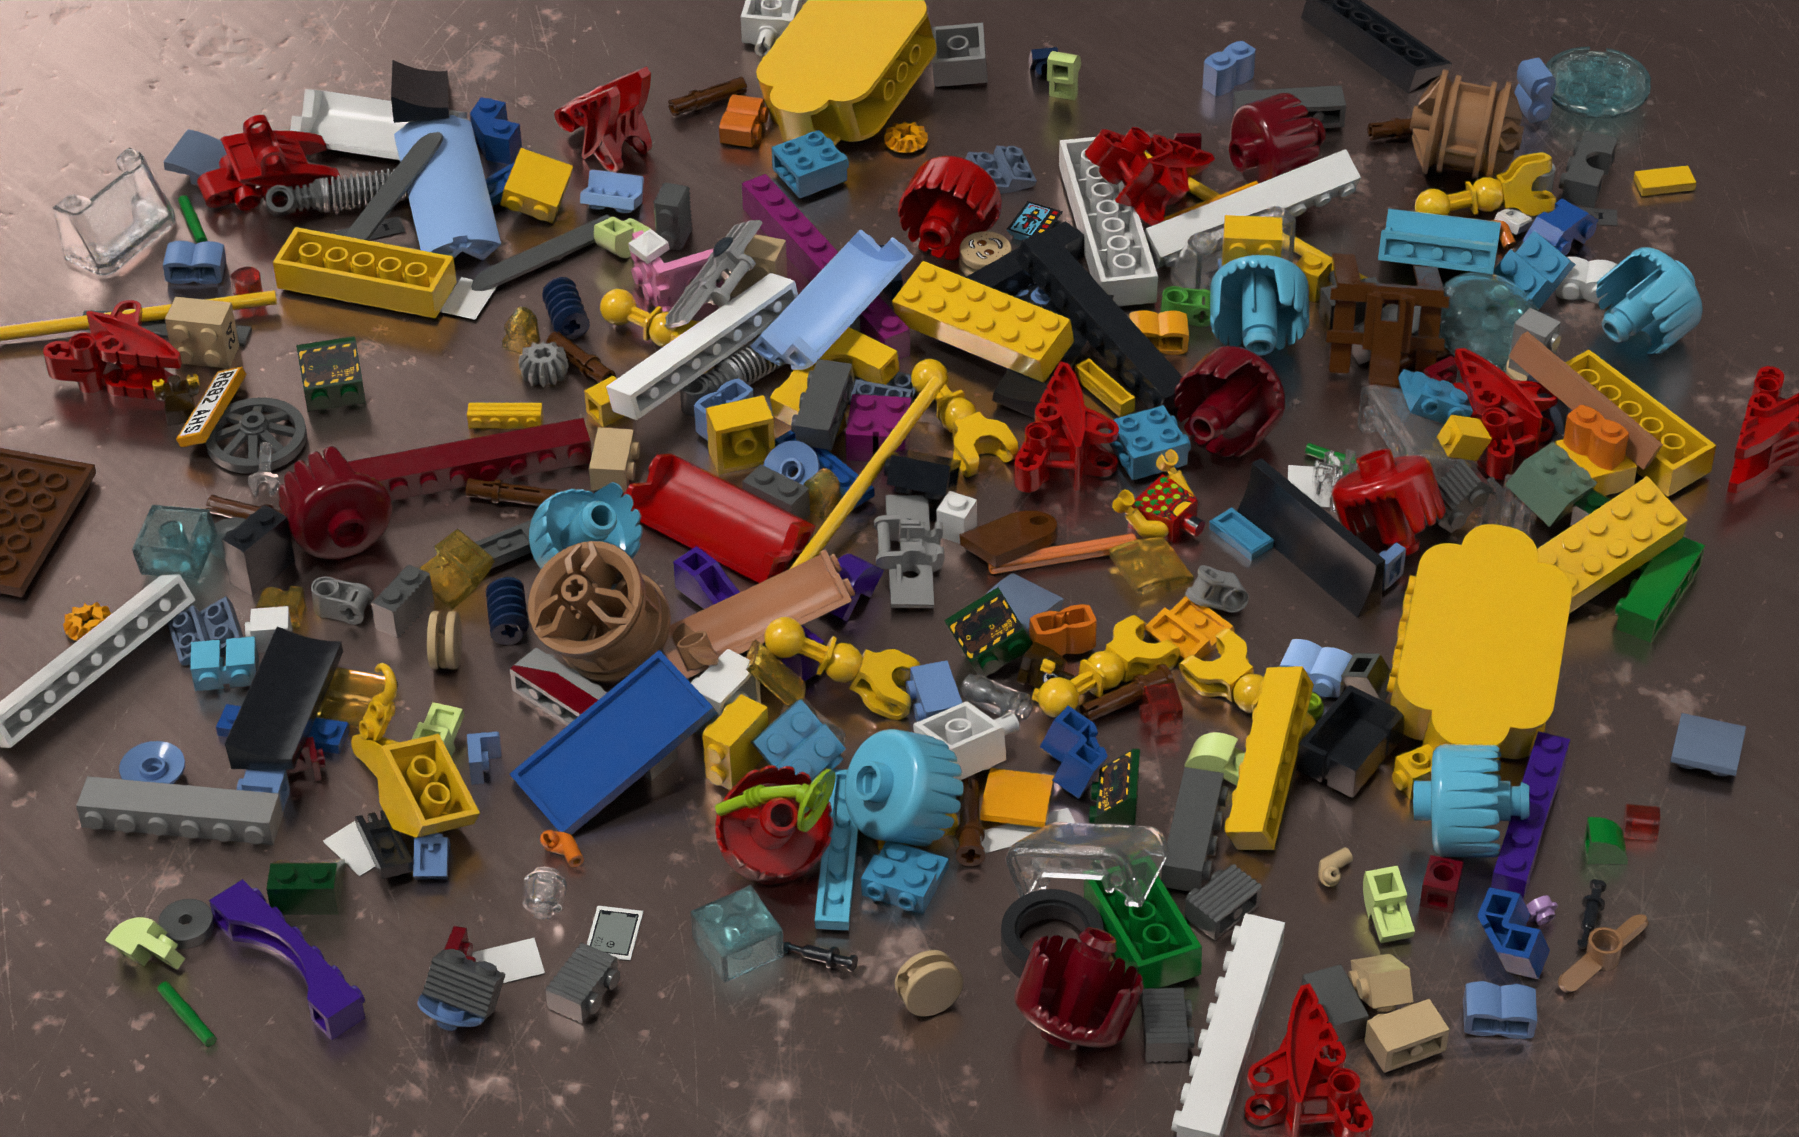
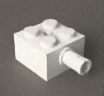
M746 0L741 14L742 43L755 45L754 50L761 57L763 51L766 50L764 54L766 55L788 27L789 23L802 9V0Z
M727 649L718 658L717 665H709V668L700 677H696L691 682L717 712L713 718L695 732L696 734L702 736L707 725L713 724L722 714L724 708L728 704H732L740 694L761 704L759 673L769 665V659L763 652L754 650L748 658H745Z
M968 701L913 724L914 733L942 740L949 746V750L955 753L957 762L952 763L960 765L962 775L953 778L960 781L1007 760L1004 736L1019 731L1020 727L1017 717L1012 712L993 720Z

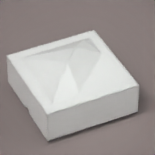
M1516 208L1502 210L1496 214L1494 219L1506 222L1511 232L1516 235L1530 229L1533 223L1531 217Z
M651 229L628 243L629 250L647 264L670 250L668 241Z

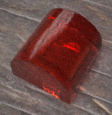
M242 267L230 275L234 296L263 292L260 272L256 268Z
M1626 804L1624 809V838L1657 841L1660 828V807Z

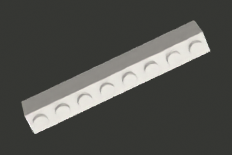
M1345 149L1148 227L1144 233L1156 268L1164 265L1171 267L1179 263L1184 257L1189 255L1191 257L1199 256L1207 248L1214 245L1221 247L1223 244L1225 215L1282 218L1291 215V217H1296L1304 213L1307 208L1314 205L1316 207L1324 206L1332 198L1339 195L1341 197L1349 196L1355 192L1361 176Z
M773 273L768 274L610 383L606 388L613 412L638 420L761 334L798 296L795 281Z
M181 575L159 576L0 701V747L11 748L193 603L195 598Z
M1245 913L1242 925H1235L1231 945L1235 947L1233 952L1227 951L1223 964V971H1226L1225 977L1219 976L1216 984L1215 997H1218L1217 1003L1211 1002L1209 1005L1206 1023H1210L1208 1030L1202 1029L1200 1033L1198 1049L1201 1050L1200 1056H1193L1189 1076L1193 1078L1191 1084L1185 1083L1183 1086L1180 1103L1184 1104L1182 1111L1176 1110L1171 1131L1177 1132V1137H1224L1283 946L1285 922Z

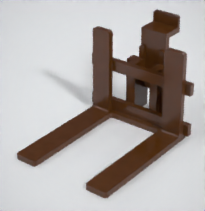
M1332 253V264L1337 287H1331L1330 300H1335L1333 329L1327 330L1326 342L1331 343L1329 372L1348 374L1352 344L1362 345V350H1371L1368 376L1369 399L1397 401L1401 352L1410 353V349H1416L1414 373L1417 371L1423 373L1425 368L1436 363L1437 351H1444L1445 338H1439L1442 308L1449 307L1450 296L1444 295V288L1438 268L1412 264L1417 286L1361 282L1355 255ZM1356 302H1366L1363 332H1353ZM1382 304L1398 305L1397 320L1381 319ZM1414 306H1421L1418 336H1411Z

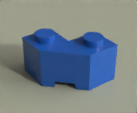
M481 97L470 112L476 144H479L482 154L486 160L510 165L516 160L519 150L522 148L520 124L508 121L506 102Z
M1560 199L1555 203V209L1548 214L1544 211L1536 217L1522 241L1525 242L1535 230L1566 256L1571 249L1573 239L1585 244L1587 239L1593 236L1599 220L1570 202Z
M1067 706L1054 719L1040 748L1049 753L1054 759L1062 762L1052 781L1060 785L1065 791L1080 798L1092 785V781L1096 779L1108 755L1105 748L1100 747L1096 739L1098 730L1095 723L1070 706Z
M1489 887L1477 917L1506 972L1539 979L1550 952L1541 930L1526 926L1530 913L1521 894Z

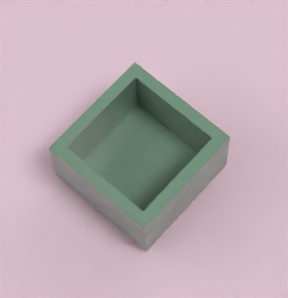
M1552 442L1524 460L1505 485L1550 527L1572 512L1574 504L1592 490L1597 482L1590 477L1587 470L1579 467L1563 448Z

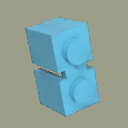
M255 636L226 639V666H224V658L220 657V640L191 642L190 670L195 691L224 689V684H229L230 688L251 686L259 668Z

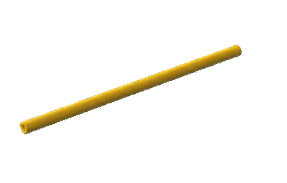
M275 290L205 299L231 302L233 310L277 304ZM172 304L142 308V322L165 319ZM135 309L124 310L122 313H123V314H131V313L135 312L136 310H135ZM87 315L1 326L0 341L88 330L90 328Z
M933 376L790 569L819 556L820 551L824 549L884 468L887 458H891V455L895 453L943 388L944 382L939 377Z

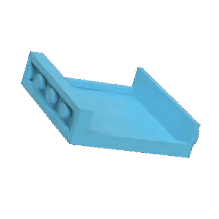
M1388 208L1386 228L1381 232L1378 260L1493 274L1501 222Z

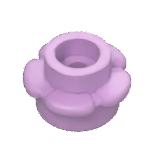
M1548 895L1534 899L1526 905L1530 913L1528 921H1536L1538 925L1550 922L1556 917L1554 912L1558 908V904L1552 902Z

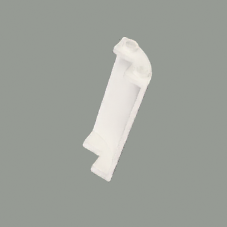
M305 89L302 116H292L290 131L321 135L327 149L400 160L394 134L409 122L394 123L392 104L389 100ZM449 110V115H455L458 118L469 121L467 119V112Z

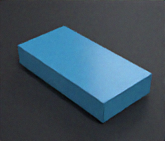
M1232 507L1209 521V529L1250 561L1273 548L1274 539Z

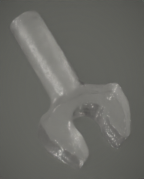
M269 442L260 443L259 470L257 473L248 476V484L255 497L258 496L259 485L263 482L268 483V491L271 497L274 496L280 486L278 475L270 472L272 444Z

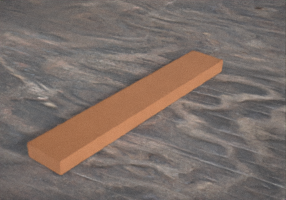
M1528 331L1521 335L1508 357L1571 410H1574L1579 405H1585L1597 410L1604 419L1615 421L1626 428L1629 432L1625 455L1643 470L1648 468L1663 444Z

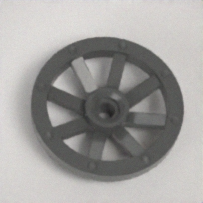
M266 397L244 399L227 406L205 443L210 458L227 470L238 473L266 472L287 464L301 452L307 439L306 424L300 411L285 401ZM263 412H270V413H272V414L263 415L262 413H263ZM288 419L295 428L276 424V422ZM228 422L236 424L222 429ZM271 433L291 437L292 439L283 447ZM236 435L224 450L216 443ZM243 443L248 444V459L232 456ZM266 443L274 452V454L258 458V445Z

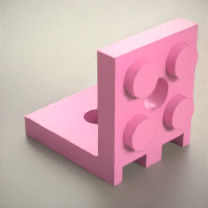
M643 230L632 233V240L644 233ZM713 249L664 263L659 256L649 264L630 251L635 266L631 269L633 279L636 284L642 286L643 294L647 301L651 300L655 308L661 306L663 312H669L684 293L686 286L689 285L691 280L696 277L708 261V257L713 252ZM723 278L719 283L716 282L715 285L718 288H721V286L723 285Z

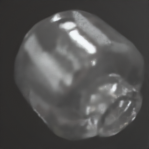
M539 867L534 869V872L528 874L524 880L523 907L531 912L534 918L550 919L552 915L558 914L564 909L567 881L554 868Z

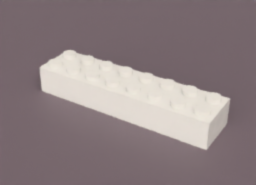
M1096 137L1060 140L1059 168L1076 227L1084 234V254L1090 275L1108 295H1114L1113 301L1118 306L1157 302L1158 275L1140 217L1132 206L1115 202V198L1125 187L1124 183L1121 180L1119 184L1115 185L1105 180L1099 172L1100 167L1093 164L1085 155V150Z

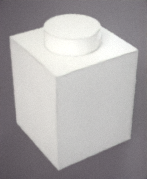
M952 491L947 493L936 510L937 522L940 521L943 524L942 538L960 544L959 534L976 528L977 499Z
M289 606L251 609L250 622H245V636H255L258 653L266 652L277 626L291 632L293 631Z

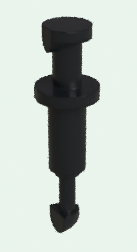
M1591 880L1589 885L1592 890L1591 895L1585 896L1582 900V905L1585 907L1581 924L1583 935L1582 939L1577 941L1581 949L1587 948L1589 933L1595 928L1598 912L1602 911L1605 907V901L1600 897L1601 893L1606 890L1607 885L1602 880Z
M784 942L781 949L784 953L792 950L800 952L804 958L826 963L827 969L830 970L840 965L846 967L848 971L854 972L858 964V957L856 955H851L850 957L840 955L838 947H831L830 950L808 944L801 947L793 945L791 942Z

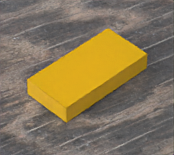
M1688 165L1635 171L1633 178L1641 196L1695 190L1697 183Z

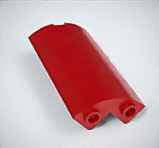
M672 453L657 454L649 465L647 481L644 483H632L624 492V495L629 494L634 501L631 511L634 509L640 511L641 523L692 549L696 546L717 562L758 583L787 571L786 566L792 559L796 560L808 545L816 527Z

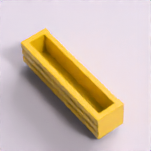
M1090 358L1075 365V375L1078 382L1116 415L1123 417L1135 411V397Z
M468 403V429H525L543 425L542 403Z

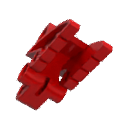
M645 66L616 78L604 86H598L592 91L574 98L555 111V120L563 130L573 132L581 126L585 129L581 155L583 159L594 154L606 170L617 173L623 168L621 149L624 141L633 146L640 154H645L652 149L651 136L642 114L650 90L651 72Z
M255 115L243 123V133L221 138L227 155L220 159L219 169L202 174L197 179V184L209 208H218L236 203L239 210L247 211L257 207L262 198L266 202V194L273 186H292V189H295V185H299V188H302V184H306V187H309V183H313L315 179L326 177L328 178L329 185H332L331 177L333 176L334 180H337L340 174L337 168L309 164L306 159V154L312 155L327 150L326 143L321 135L299 131H273L265 115ZM258 123H262V125H260L259 127L252 128V126ZM282 195L275 196L272 203L284 200L286 197Z
M1135 126L1131 127L1126 135L1102 129L1085 150L1087 158L1093 164L1100 167L1099 172L1105 180L1115 185L1119 184L1121 180L1124 183L1125 187L1115 198V202L1132 206L1140 218L1152 226L1164 221L1166 206L1179 202L1189 192L1188 180L1190 177L1206 170L1215 160L1212 153L1201 149L1197 150L1195 147L1187 144L1182 145L1181 142L1170 138L1167 139L1158 134H1154L1150 138L1144 130ZM1147 150L1153 157L1147 159L1145 151Z
M125 300L118 303L110 315L87 311L86 315L90 333H78L72 336L69 342L54 341L43 348L48 375L52 379L78 382L79 389L88 394L96 393L106 386L108 393L113 396L125 397L127 395L130 398L141 399L147 397L151 400H157L152 382L154 380L160 382L159 379H162L164 383H169L168 378L173 374L164 368L180 369L182 360L180 352L169 342L142 327V307L138 301ZM126 309H135V310H136L135 312H133V313H131V314H123V313H122V312H123L124 310H126ZM106 366L112 369L107 375L103 374Z
M1465 348L1455 349L1454 360L1464 384L1460 382L1451 384L1467 394L1473 409L1470 417L1480 419L1492 438L1476 463L1485 469V472L1491 478L1506 479L1512 474L1515 452L1527 459L1538 451V444L1540 442L1547 441L1552 437L1554 424L1548 418L1543 417L1541 411L1554 407L1559 399L1539 382L1512 380L1501 369L1483 357ZM1547 393L1552 397L1540 398L1538 394ZM1541 427H1545L1547 431L1540 432Z
M1059 362L1054 376L1050 379L1047 389H1045L1040 399V403L1035 408V422L1028 424L1025 428V440L1014 462V485L1019 491L1030 493L1038 490L1042 483L1050 479L1051 468L1065 469L1075 491L1080 490L1084 475L1106 477L1112 475L1117 470V457L1109 453L1101 443L1107 444L1117 440L1119 436L1118 424L1114 420L1085 406L1077 376L1068 363ZM1107 428L1112 430L1113 432L1105 434L1099 432L1098 430ZM1099 461H1104L1110 463L1111 465L1108 467H1101L1096 463Z
M1765 366L1757 372L1752 395L1748 402L1734 455L1735 462L1727 492L1737 494L1749 489L1772 475L1781 466H1799V393L1788 399L1780 397L1784 373L1779 368Z
M1310 983L1300 986L1292 1003L1287 1033L1279 1049L1254 1063L1248 1070V1085L1256 1093L1249 1097L1245 1103V1117L1249 1122L1257 1126L1284 1123L1289 1137H1300L1303 1125L1323 1123L1325 1130L1335 1137H1372L1374 1119L1360 1092V1077L1355 1071L1344 1068L1346 1062L1345 1048L1341 1041H1338L1339 1037L1331 1022H1329L1324 1008L1319 1004V999ZM1325 1055H1329L1331 1059H1336V1061L1331 1062ZM1261 1072L1270 1074L1268 1081L1265 1083L1256 1081L1254 1076ZM1263 1104L1270 1109V1112L1266 1115H1256L1251 1111V1108Z

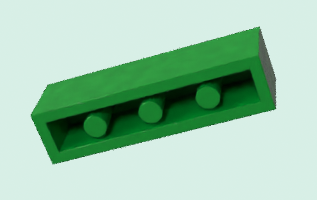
M1683 537L1653 557L1651 561L1644 563L1639 580L1633 579L1626 599L1621 598L1616 606L1615 615L1618 616L1616 629L1651 643L1700 569L1705 545Z

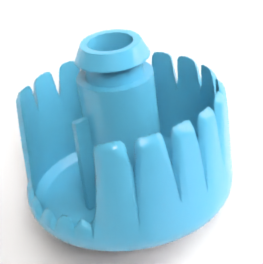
M1641 247L1634 250L1597 282V298L1603 296L1598 303L1600 309L1604 310L1613 304L1604 314L1602 328L1607 336L1615 342L1627 341L1629 336H1634L1639 331H1643L1651 338L1652 345L1647 354H1661L1692 331L1701 321L1703 306L1692 273L1683 263L1672 259L1657 249Z
M1270 255L1240 257L1223 265L1213 276L1210 286V326L1214 336L1217 339L1219 338L1220 342L1227 345L1229 338V346L1236 347L1243 340L1245 348L1257 355L1269 354L1273 351L1274 347L1278 350L1283 349L1286 345V339L1290 346L1296 342L1297 336L1298 340L1303 338L1309 327V285L1304 272L1291 261Z
M612 482L595 493L585 491L584 489H569L555 493L547 498L535 511L529 528L530 549L537 565L542 569L553 556L563 549L588 541H601L613 544L633 558L641 545L640 539L643 534V527L638 525L641 520L640 511L638 509L631 511L634 505L632 497L629 494L621 497L623 493L622 487Z
M887 729L873 734L855 752L846 775L845 801L853 823L864 835L875 840L914 846H928L933 840H939L945 833L940 829L950 828L954 824V819L945 814L958 813L961 808V803L959 800H956V796L963 794V782L953 778L962 775L960 765L952 763L957 762V756L953 751L949 750V746L944 741L932 736L898 729Z
M1439 745L1435 748L1432 755L1431 781H1414V821H1431L1432 844L1437 855L1441 857H1498L1500 844L1490 842L1499 839L1500 832L1496 829L1484 828V826L1497 825L1499 821H1511V816H1521V820L1529 817V785L1521 782V786H1511L1510 781H1501V776L1498 774L1484 773L1500 771L1501 761L1493 759L1501 757V752L1498 751L1500 748L1497 745Z

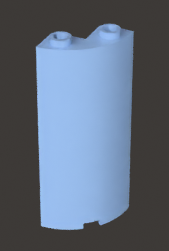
M449 115V118L407 123L394 134L400 162L413 145L423 136L434 132H440L444 136L438 150L407 190L420 249L422 251L453 256L454 258L463 251L480 260H484L501 245L471 122L458 118L455 115Z
M859 230L750 347L765 359L779 366L787 363L791 365L793 370H803L811 367L914 256L904 244L898 242L893 237L881 248L870 235L866 234L863 230Z

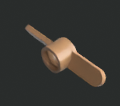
M684 623L676 628L673 633V639L677 642V647L688 669L718 664L719 657L716 655L705 631L694 632Z
M1642 914L1632 916L1616 930L1608 927L1594 929L1588 938L1586 954L1559 976L1558 985L1560 989L1565 993H1572L1598 971L1615 969L1620 962L1622 948L1649 925L1647 916ZM1598 947L1608 948L1611 951H1603L1598 949Z

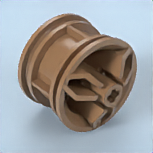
M1443 69L1442 74L1430 84L1420 97L1418 106L1414 105L1411 118L1412 142L1417 159L1422 167V173L1428 174L1429 168L1437 165L1436 173L1442 174L1443 168L1473 173L1472 180L1474 181L1478 180L1479 173H1482L1484 177L1495 179L1496 174L1502 173L1512 161L1515 150L1520 149L1524 126L1521 125L1522 114L1518 99L1511 87L1512 82L1506 81L1505 87L1500 91H1496L1498 82L1492 81L1491 87L1461 82L1462 75H1456L1455 81L1452 82L1448 77L1449 70Z
M588 541L577 543L557 553L538 573L528 600L529 620L538 638L550 649L561 653L566 663L582 677L594 682L611 683L622 681L658 650L661 651L669 634L671 622L670 607L662 589L651 578L639 572L637 565L626 552L606 542ZM612 584H618L614 590H611ZM586 634H589L587 641H581Z

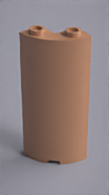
M825 549L820 551L819 556L670 625L663 650L673 665L689 679L706 671L709 665L697 669H688L677 647V642L673 639V633L680 624H686L694 632L705 631L718 657L727 649L740 655L765 643V630L773 620L780 617H789L804 625L852 602L850 597L854 596L855 592L848 578L841 579L838 572L842 571L835 554L829 556Z

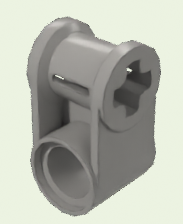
M1205 565L1199 567L1196 581L1185 592L1187 598L1199 606L1212 607L1231 613L1241 611L1249 601L1248 593L1235 574L1216 570Z
M324 576L314 580L311 585L314 613L322 618H331L354 625L360 624L364 619L366 606L370 605L374 600L372 590L360 583H351Z

